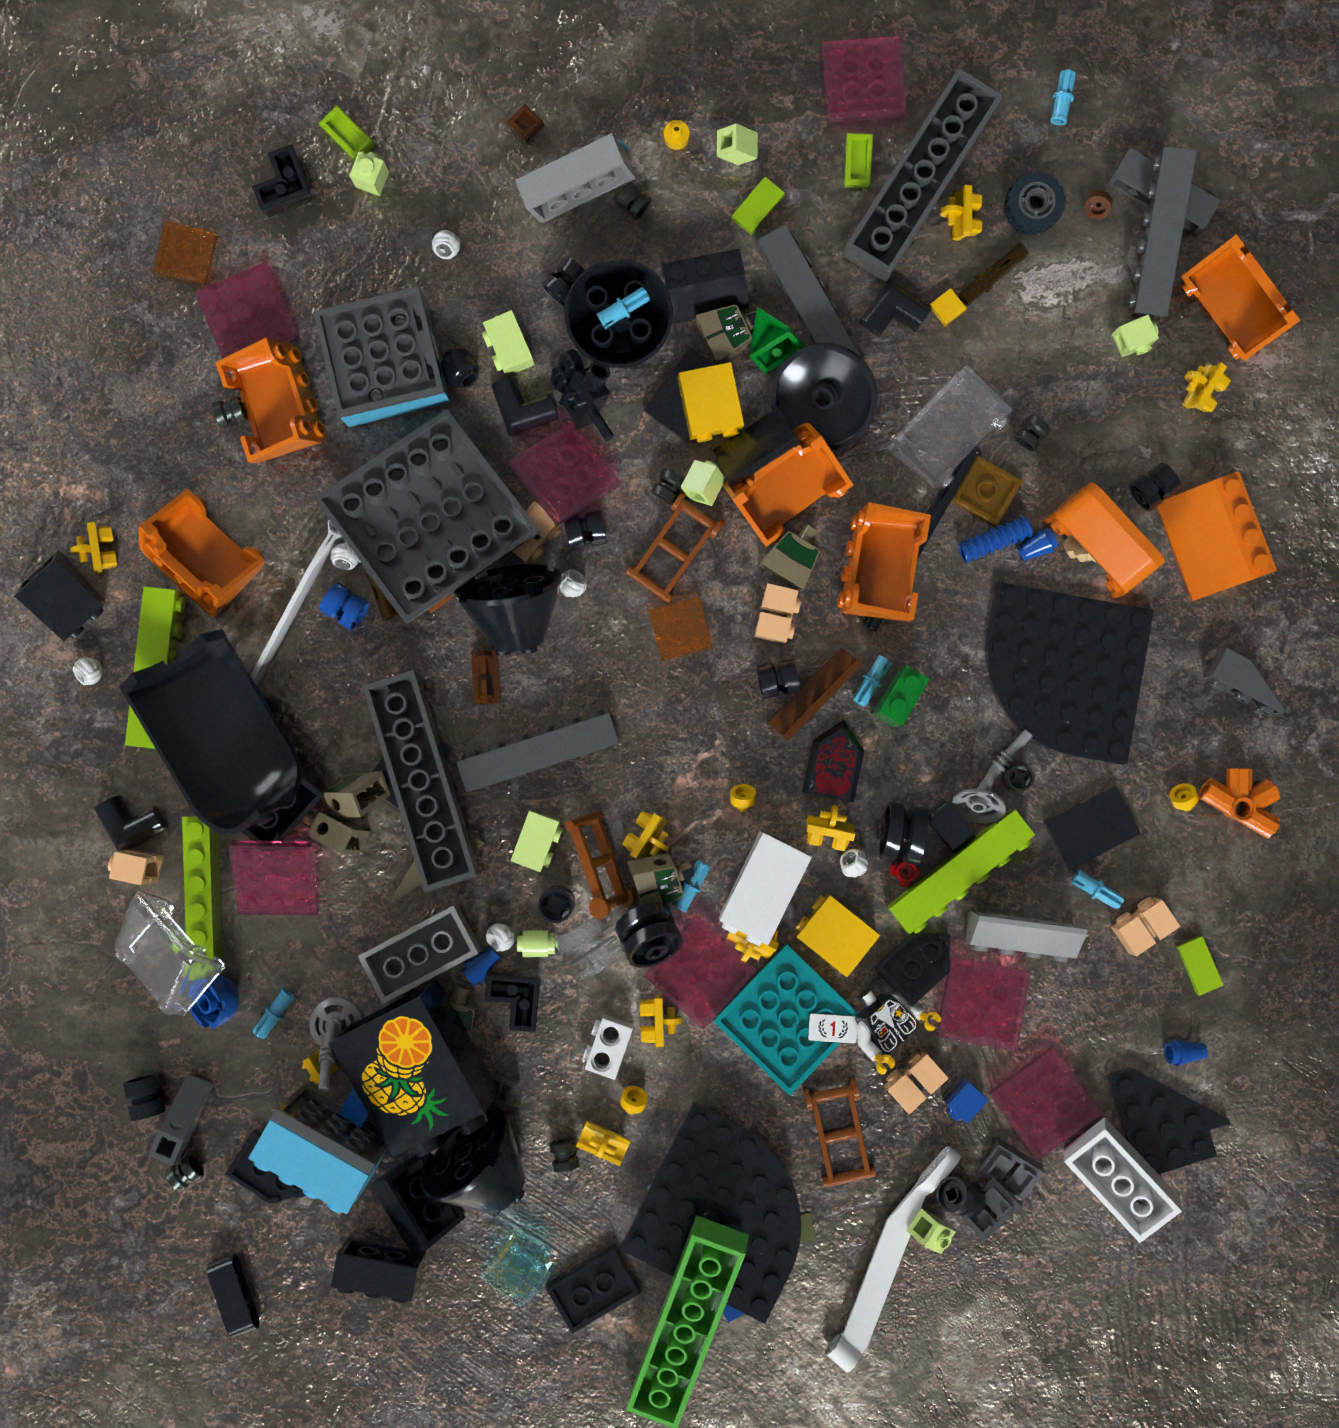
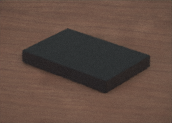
M690 347L646 406L644 412L684 442H687L690 437L677 380L678 374L680 372L715 366V364Z
M779 406L713 451L728 483L733 487L797 446L800 442Z
M1116 786L1044 822L1068 870H1072L1141 834Z
M615 1244L545 1286L572 1334L641 1293V1288Z

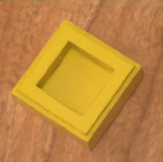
M951 288L929 305L944 327L967 309Z

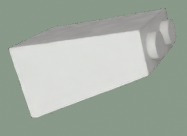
M759 831L718 918L719 921L723 922L721 927L733 934H736L738 930L747 934L746 940L759 947L761 943L769 945L812 857Z

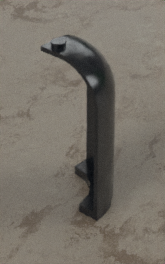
M222 629L200 634L188 646L177 652L179 658L167 665L164 661H161L151 667L131 673L119 688L189 806L206 826L223 834L238 833L255 824L262 826L274 818L272 814L283 808L296 796L302 779L299 757Z

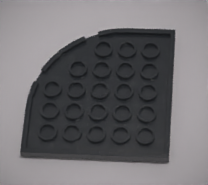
M997 582L989 619L985 652L991 688L1004 713L1021 732L1027 730L1033 736L1032 739L1045 748L1069 756L1127 766L1154 610Z
M693 1101L620 1245V1250L673 1277L696 1215L748 1234L746 1255L726 1304L765 1324L790 1276L799 1250L801 1215L796 1190L784 1164L762 1139L743 1126Z

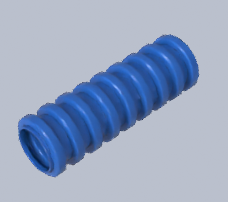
M1021 516L1019 520L1013 519L1011 523L1006 522L1004 526H997L996 530L994 528L989 529V533L984 531L981 533V536L978 534L974 535V539L969 537L966 539V542L960 541L958 544L959 553L966 563H970L972 559H979L980 555L985 557L987 553H994L995 549L997 551L1002 550V546L1007 548L1010 543L1016 544L1017 540L1021 542L1025 540V537L1031 538L1033 529L1029 520L1025 516Z

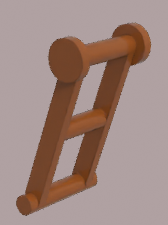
M683 491L671 506V510L674 513L636 567L631 565L625 573L668 604L674 597L670 593L704 543L709 536L714 539L725 524L723 519L716 522L686 501L687 495ZM682 511L708 528L690 554L665 538V535ZM658 546L683 562L666 589L641 572V569Z
M600 811L569 820L565 823V828L571 832L593 896L589 904V910L597 919L608 916L610 909L618 905L623 908L632 906L636 899L633 889L629 886H624L602 823L603 814ZM588 825L592 827L601 855L594 858L591 856L582 827ZM603 865L606 867L615 896L607 899L596 868Z
M855 1078L849 1079L850 1085L809 1093L808 1088L803 1089L807 1110H813L827 1176L822 1177L824 1188L876 1177L875 1167H869L855 1100H859L860 1096ZM848 1096L854 1127L823 1133L817 1103ZM857 1138L863 1168L833 1175L826 1144Z

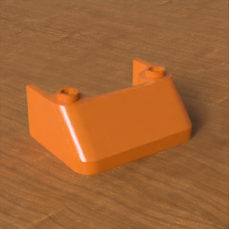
M1090 482L1073 493L1042 521L1045 526L1051 523L1052 529L1061 536L1063 534L1066 536L1072 535L1107 573L1105 576L1107 581L1105 586L1111 592L1109 596L1112 599L1128 593L1165 563L1164 557L1095 483Z

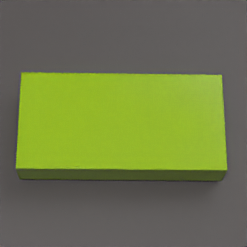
M338 105L319 122L320 127L354 161L359 151L367 154L375 146L374 141Z
M846 134L844 188L870 189L873 134Z
M764 177L735 211L731 219L752 235L782 200L785 192L767 177Z
M1199 935L1175 945L1197 995L1200 996L1224 986L1203 936Z

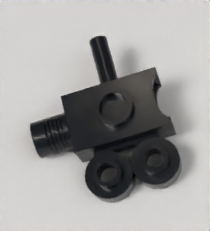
M570 349L562 352L559 356L558 366L552 369L550 376L552 386L563 393L559 404L564 406L570 414L576 430L594 423L604 440H611L614 434L600 414L601 409L611 394L605 386L610 376L609 367L603 362L595 361L589 367L584 368L582 358L576 350Z

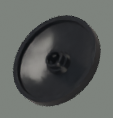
M834 343L811 344L794 352L778 369L771 388L772 411L780 406L793 430L802 424H811L823 437L831 451L850 445L866 431L874 418L878 402L877 384L867 363L854 351Z

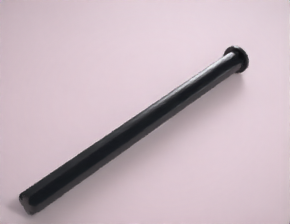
M964 442L962 444L963 450L926 514L931 515L927 541L919 546L917 560L977 455L980 456L982 454L979 448L970 443ZM867 616L863 626L872 632H876L884 618Z

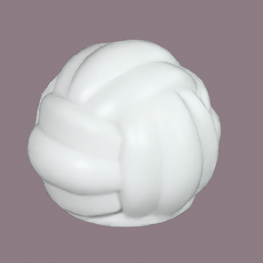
M441 230L432 239V250L442 259H451L460 250V239L449 230Z
M345 542L337 544L331 550L332 564L341 570H351L359 562Z
M570 569L561 574L562 582L559 589L564 596L573 598L585 592L587 587L586 579L580 572Z
M84 657L75 662L73 672L81 684L92 685L100 680L103 668L98 660Z
M850 849L844 852L840 859L842 873L847 877L863 875L868 867L866 853L861 849Z
M496 923L488 928L486 940L493 950L506 951L514 944V932L510 926Z

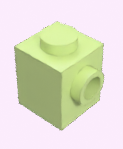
M737 123L717 130V157L736 165L757 159V132Z
M359 151L349 176L356 188L380 196L389 171L381 156L373 152L365 154Z
M1149 315L1124 324L1112 333L1122 358L1134 352L1138 356L1152 349L1151 345L1159 339L1158 327L1154 321H1151Z
M694 460L681 488L690 500L712 506L725 481V477L720 472L717 464L711 461H705L704 463Z
M922 1208L906 1230L924 1247L940 1254L950 1245L951 1239L956 1233L939 1216Z

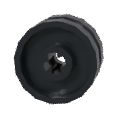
M888 802L880 830V859L895 861L901 852V858L904 863L919 865L924 853L928 833V808L912 805L906 814L904 804Z
M662 902L642 904L628 911L616 923L615 931L621 944L624 946L623 950L631 966L636 968L655 966L668 960L681 949L684 941L677 925L674 924L675 921L668 905Z

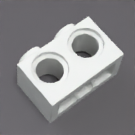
M603 1014L601 1021L596 1019L591 1035L596 1036L593 1046L587 1045L582 1058L583 1061L587 1062L585 1070L615 1080L633 1030V1024ZM608 1027H614L619 1035L615 1039H608L604 1035V1030ZM606 1053L610 1061L606 1064H599L595 1060L596 1054Z

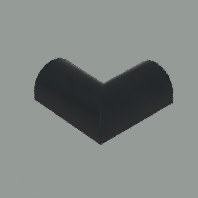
M290 144L269 152L268 156L276 178L252 186L263 214L312 196L294 146Z
M889 279L858 323L877 337H880L895 317L916 332L930 314L932 308L892 279Z
M507 377L491 385L509 437L558 420L550 394L524 402L515 377Z
M121 796L109 798L94 807L117 851L133 849L169 829L157 806H152L133 818Z
M487 974L485 1001L511 1003L509 1030L536 1032L541 978Z

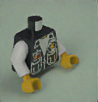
M868 988L857 997L864 1006L855 1016L858 1046L872 1061L877 1062L876 1069L880 1074H885L887 1071L882 1063H887L893 1069L895 1060L889 1054L921 1025L920 1020L924 1021V1027L928 1031L935 1030V1026L931 1025L928 1019H935L939 1023L941 1021L938 1013L929 1012L926 1014L924 1008L918 1004H915L913 1007L909 1006L897 994H879L876 997L873 991Z

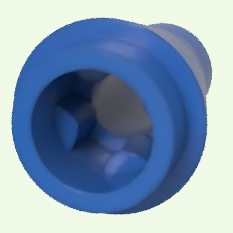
M1047 528L1044 531L1040 529L1016 549L1023 562L1028 559L1054 552L1053 549L1059 545L1052 531Z
M489 947L465 962V966L460 971L475 986L479 981L483 982L500 957Z
M1173 1039L1165 1044L1164 1055L1169 1064L1180 1066L1200 1059H1206L1208 1050L1204 1043Z

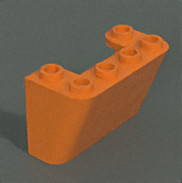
M267 337L215 362L223 387L240 391L254 437L245 435L240 437L249 463H261L324 442L327 433L318 413V403L313 397L310 388L309 376L305 372L301 361L302 354L300 350L290 343ZM226 370L230 372L232 380L228 377ZM251 444L254 446L256 450L255 454L251 449Z
M868 502L863 508L859 509L857 515H852L850 521V530L853 531L852 539L848 541L845 555L849 556L848 564L844 566L841 575L844 588L843 592L840 591L837 599V607L841 608V613L907 622L914 620L918 593H912L919 546L926 542L928 537L930 514Z

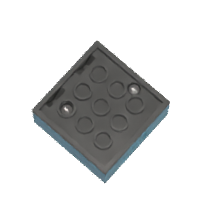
M419 286L313 311L337 414L348 427L451 403L445 376L441 368V359L427 301Z
M302 1085L276 1108L248 1159L254 1161V1165L258 1169L271 1171L278 1175L279 1180L287 1185L294 1184L303 1189V1193L309 1198H319L326 1202L328 1208L332 1211L347 1214L369 1184L388 1148L374 1125L366 1122L363 1127L356 1125L339 1115L342 1107Z

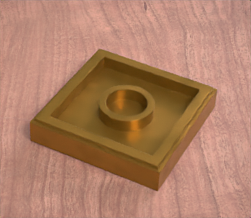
M977 455L951 502L990 525L997 527L1023 480Z

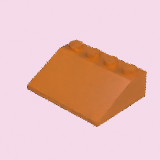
M1239 471L1164 499L1163 503L1156 507L1191 601L1277 571Z

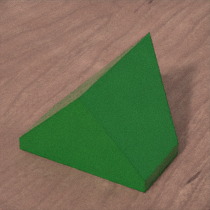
M757 307L749 357L766 374L783 364L789 356L806 345L790 327Z

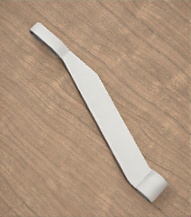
M328 520L327 537L307 568L250 675L256 686L261 682L334 543L337 540H343L340 534L333 529L330 520Z
M947 1146L939 1153L922 1173L912 1190L887 1218L844 1331L835 1336L826 1348L825 1354L846 1373L850 1372L857 1365L861 1354L868 1347L911 1235L906 1230L920 1211L925 1197L938 1187L940 1182L949 1175L961 1158V1155L951 1146Z

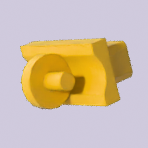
M964 185L962 190L953 192L952 197L948 198V205L940 208V216L948 218V225L952 226V240L959 241L966 236H975L982 231L981 219L972 218V211L976 212L982 206V195L972 192L971 185Z
M1220 362L1218 365L1205 364L1204 367L1199 366L1197 371H1187L1184 378L1189 382L1186 388L1189 393L1182 405L1187 409L1197 408L1203 412H1212L1218 403L1217 399L1211 395L1213 390L1217 392L1223 391L1231 381L1224 373L1227 366Z
M95 522L87 523L90 545L85 544L84 536H77V546L69 548L70 554L79 555L80 563H88L87 554L91 553L94 574H102V569L117 566L115 551L100 552L99 550L100 543L113 542L112 528L110 526H96Z
M832 805L830 812L820 811L819 817L807 815L806 832H808V844L821 846L823 836L825 835L833 837L832 848L846 851L849 842L854 841L855 838L854 824L846 823L847 816L838 814V806Z
M642 811L636 819V824L644 828L640 838L630 832L623 841V845L631 851L630 855L640 859L647 857L648 854L652 856L657 855L660 848L668 852L670 847L664 842L669 834L663 831L668 820L655 813L652 815Z
M739 930L736 934L729 932L726 939L736 943L735 949L743 953L741 961L745 963L749 957L759 960L762 956L769 960L779 945L776 942L777 930L769 945L761 943L760 947L747 941V934Z
M663 994L655 995L654 999L640 1001V1016H655V1025L641 1026V1042L656 1043V1047H664L663 1025H667V1034H675V1025L683 1023V1017L675 1016L674 1006H668L667 1016H663Z
M587 1120L576 1147L620 1166L631 1139Z

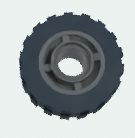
M1037 171L1036 173L1029 172L1025 176L1019 177L1005 196L1004 214L1008 218V223L1016 231H1021L1025 235H1038V233L1046 232L1060 219L1061 213L1065 210L1066 195H1064L1063 186L1058 183L1059 181L1056 178L1051 177V174H1044L1042 171ZM1029 199H1036L1040 204V208H1033L1029 203Z

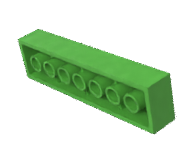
M696 1215L632 1385L626 1411L671 1428H678L746 1255L748 1234Z

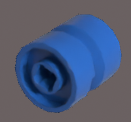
M337 582L323 597L319 610L332 619L337 617L339 624L352 631L366 615L370 603L357 594L352 596L350 589Z

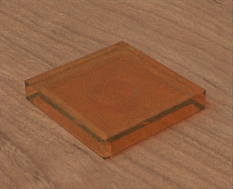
M165 221L153 272L157 275L206 286L218 240L217 233Z
M700 597L648 610L661 661L713 648Z

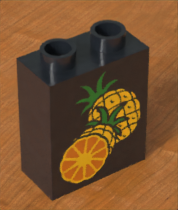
M438 980L349 1024L329 1042L392 1157L411 1148L417 1157H422L434 1151L445 1142L446 1139L442 1133L457 1126L461 1134L465 1136L480 1129L491 1119L487 1109L498 1095L499 1090Z

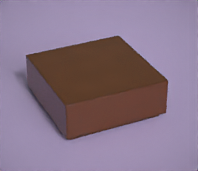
M524 104L507 121V126L527 143L544 126V121Z

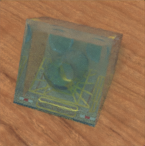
M512 1233L503 1242L478 1277L521 1309L541 1291L556 1265L550 1262L545 1254L532 1248L525 1238Z

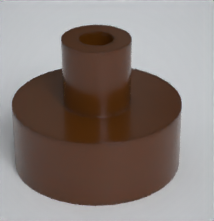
M1102 190L1093 191L1086 199L1084 205L1085 213L1090 218L1096 220L1107 217L1113 205L1112 197L1109 193Z

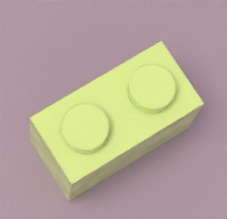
M512 310L483 322L486 331L482 332V336L487 347L493 346L496 355L492 356L497 371L503 370L505 376L508 377L535 365Z
M530 810L511 861L541 872L544 867L549 868L554 853L550 852L553 842H559L563 828L559 827L561 821Z

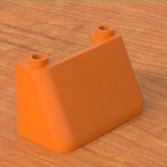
M1237 234L1181 276L1184 280L1180 284L1189 297L1194 294L1229 339L1231 345L1227 348L1236 360L1240 357L1243 361L1247 360L1301 321Z
M809 423L802 424L793 430L800 442L797 446L732 487L727 479L723 483V487L765 547L779 542L785 531L783 524L826 494L828 497L839 498L845 495L848 489L853 486V483L823 437Z
M187 488L139 525V547L143 554L210 616L216 617L264 567L265 559L257 548L246 546L241 549L206 517V503L203 498L198 494L194 495Z

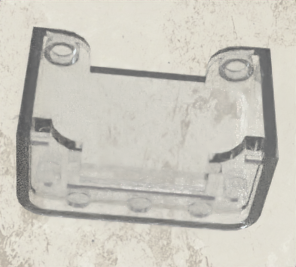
M966 365L939 389L885 446V449L932 487L937 489L941 486L944 489L955 478L952 475L954 468L994 428L999 431L1010 420L1007 416L1012 409Z
M138 891L129 903L115 941V956L121 962L127 964L158 1001V1008L163 1013L185 1016L226 965L219 957L207 958L204 953L205 948L191 941L170 917L173 914L174 906L167 899Z

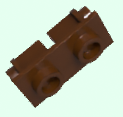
M488 650L471 652L474 705L500 703L499 664L496 652Z

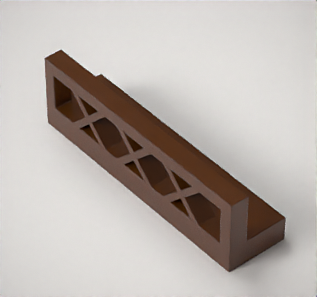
M841 647L800 689V692H797L778 711L768 724L785 741H789L863 663L858 659L854 660Z

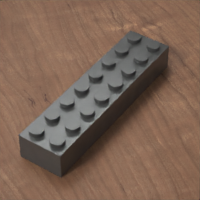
M958 68L850 237L842 256L887 283L997 110L1004 95Z
M411 670L362 686L424 892H431L481 876L420 674L415 670Z

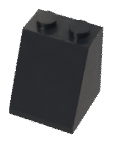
M59 550L21 583L14 595L17 600L62 641L69 637L72 639L76 638L84 630L82 625L89 618L94 621L104 611L102 607L105 600Z

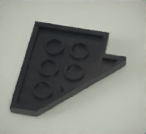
M1131 1067L1106 1075L1126 1140L1158 1174L1217 1156L1209 1130L1231 1124L1228 1118Z

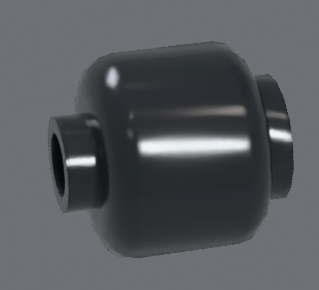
M450 349L443 355L441 361L443 375L452 386L468 388L477 381L480 370L479 365L466 349Z

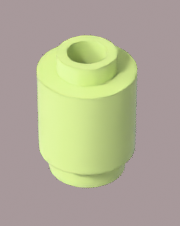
M523 930V935L517 936V952H522V957H548V954H555V933H548V930Z

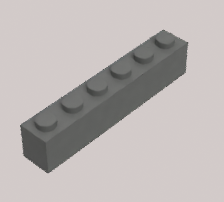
M1163 147L1159 154L1154 155L1152 171H1156L1154 182H1150L1147 192V198L1151 199L1150 208L1145 209L1142 226H1146L1145 236L1140 237L1138 253H1141L1140 264L1135 265L1133 280L1137 281L1135 291H1131L1128 307L1132 308L1131 314L1160 318L1168 316L1197 150Z
M785 224L758 239L756 248L810 344H838L849 348L863 359L864 354L858 344L854 345L849 337L851 332L845 321L841 322L836 314L838 309L835 302L831 298L828 300L825 295V286L819 276L815 277L813 274L810 258L806 253L802 254L798 247L799 240L793 230L789 231Z
M603 710L588 714L589 719L579 722L578 718L563 722V728L554 730L553 726L538 730L539 736L528 738L526 734L513 738L514 744L503 747L501 742L488 746V752L478 755L477 751L462 755L463 760L458 761L457 765L466 793L620 744L610 713L604 714Z

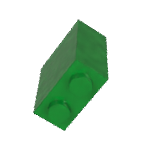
M908 665L898 668L871 714L892 727L903 726L930 678Z

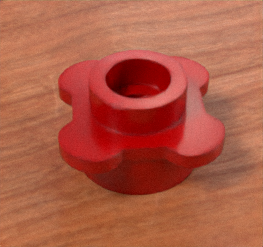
M902 858L898 864L891 865L889 869L890 874L899 880L901 887H908L910 882L921 876L920 868L914 864L904 863ZM904 869L908 870L907 874L903 873Z

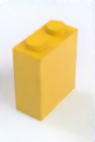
M731 362L680 372L677 380L690 440L697 439L699 443L712 440L713 435L723 434V437H731L739 434L738 430L743 428L744 422Z
M828 893L825 897L820 895L811 906L814 910L809 917L803 916L795 926V929H797L795 935L844 976L848 977L880 935Z

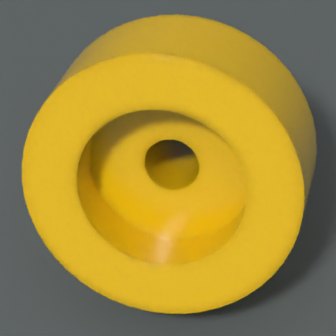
M672 120L667 123L664 128L665 144L674 150L682 149L688 144L690 131L687 124L681 120Z
M1189 783L1178 784L1169 793L1173 807L1179 810L1190 811L1199 800L1196 788Z
M747 784L733 786L730 790V803L737 807L740 812L748 811V808L756 803V789Z
M628 1086L622 1092L620 1105L628 1114L641 1113L646 1107L648 1095L645 1090L638 1086Z

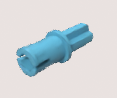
M1071 69L1061 71L1057 91L1053 94V100L1055 101L1050 122L1055 125L1067 124L1070 103L1074 100L1072 92L1076 73L1071 71Z
M642 287L622 300L617 298V302L598 312L597 316L604 328L607 329L624 317L629 318V313L647 303L650 297Z
M878 655L869 672L863 675L864 680L853 696L854 702L861 706L867 705L877 687L881 688V681L893 665L891 661L888 662V659Z
M700 860L696 861L692 868L694 877L682 881L684 895L672 903L674 907L687 913V909L697 892H701L699 888L710 870V866Z
M1081 869L1075 873L1071 880L1072 885L1090 894V898H1097L1114 909H1118L1124 901V896L1104 885L1103 880L1098 881Z
M282 988L271 1005L264 1008L266 1012L254 1026L252 1032L257 1037L265 1039L276 1023L283 1020V1014L293 1000L296 999L295 994L286 988Z

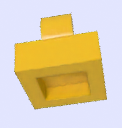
M320 1050L302 1061V1068L308 1070L311 1075L309 1080L311 1082L314 1081L315 1084L319 1083L321 1065L318 1063ZM336 1063L332 1066L331 1074L339 1070Z

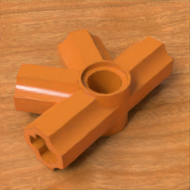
M1226 768V786L1209 778L1199 790V799L1223 812L1227 818L1240 822L1265 838L1269 839L1280 826V818L1264 810L1265 807L1280 799V792L1270 779H1264L1252 786V769ZM1240 802L1242 804V812L1238 815L1236 805Z

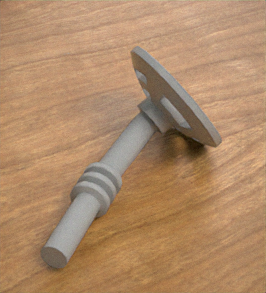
M1024 730L1005 752L1001 751V756H996L997 760L992 761L993 765L977 789L963 790L953 797L952 807L962 819L973 823L986 824L998 821L1004 816L1006 811L1005 802L998 795L988 790L1000 772L1006 770L1004 767L1008 768L1010 766L1009 762H1014V756L1033 737L1027 730ZM966 802V805L971 808V812L965 810L960 803ZM993 809L995 810L994 812L989 813V814H980V813L990 812V811H992Z
M334 997L322 1001L316 1006L310 1017L311 1035L316 1043L321 1046L318 1063L321 1065L318 1091L321 1093L329 1091L331 1069L335 1064L336 1055L329 1042L343 1030V1019L346 1021V1027L351 1024L349 1017L351 1013L355 1021L362 1018L357 1006L345 998ZM331 1005L343 1006L341 1013L336 1011L327 1013L325 1008ZM317 1017L320 1018V1021H319V1030H320V1032H321V1034H322V1035H320V1036H319V1034H318V1032H317V1029H316V1020H317ZM324 1021H326V1024H325L326 1032H325L324 1027H323Z

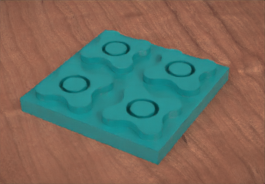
M786 943L716 1015L713 1022L790 1096L840 1044V1042L810 1041L808 1039L810 1014L856 1016L858 1012Z

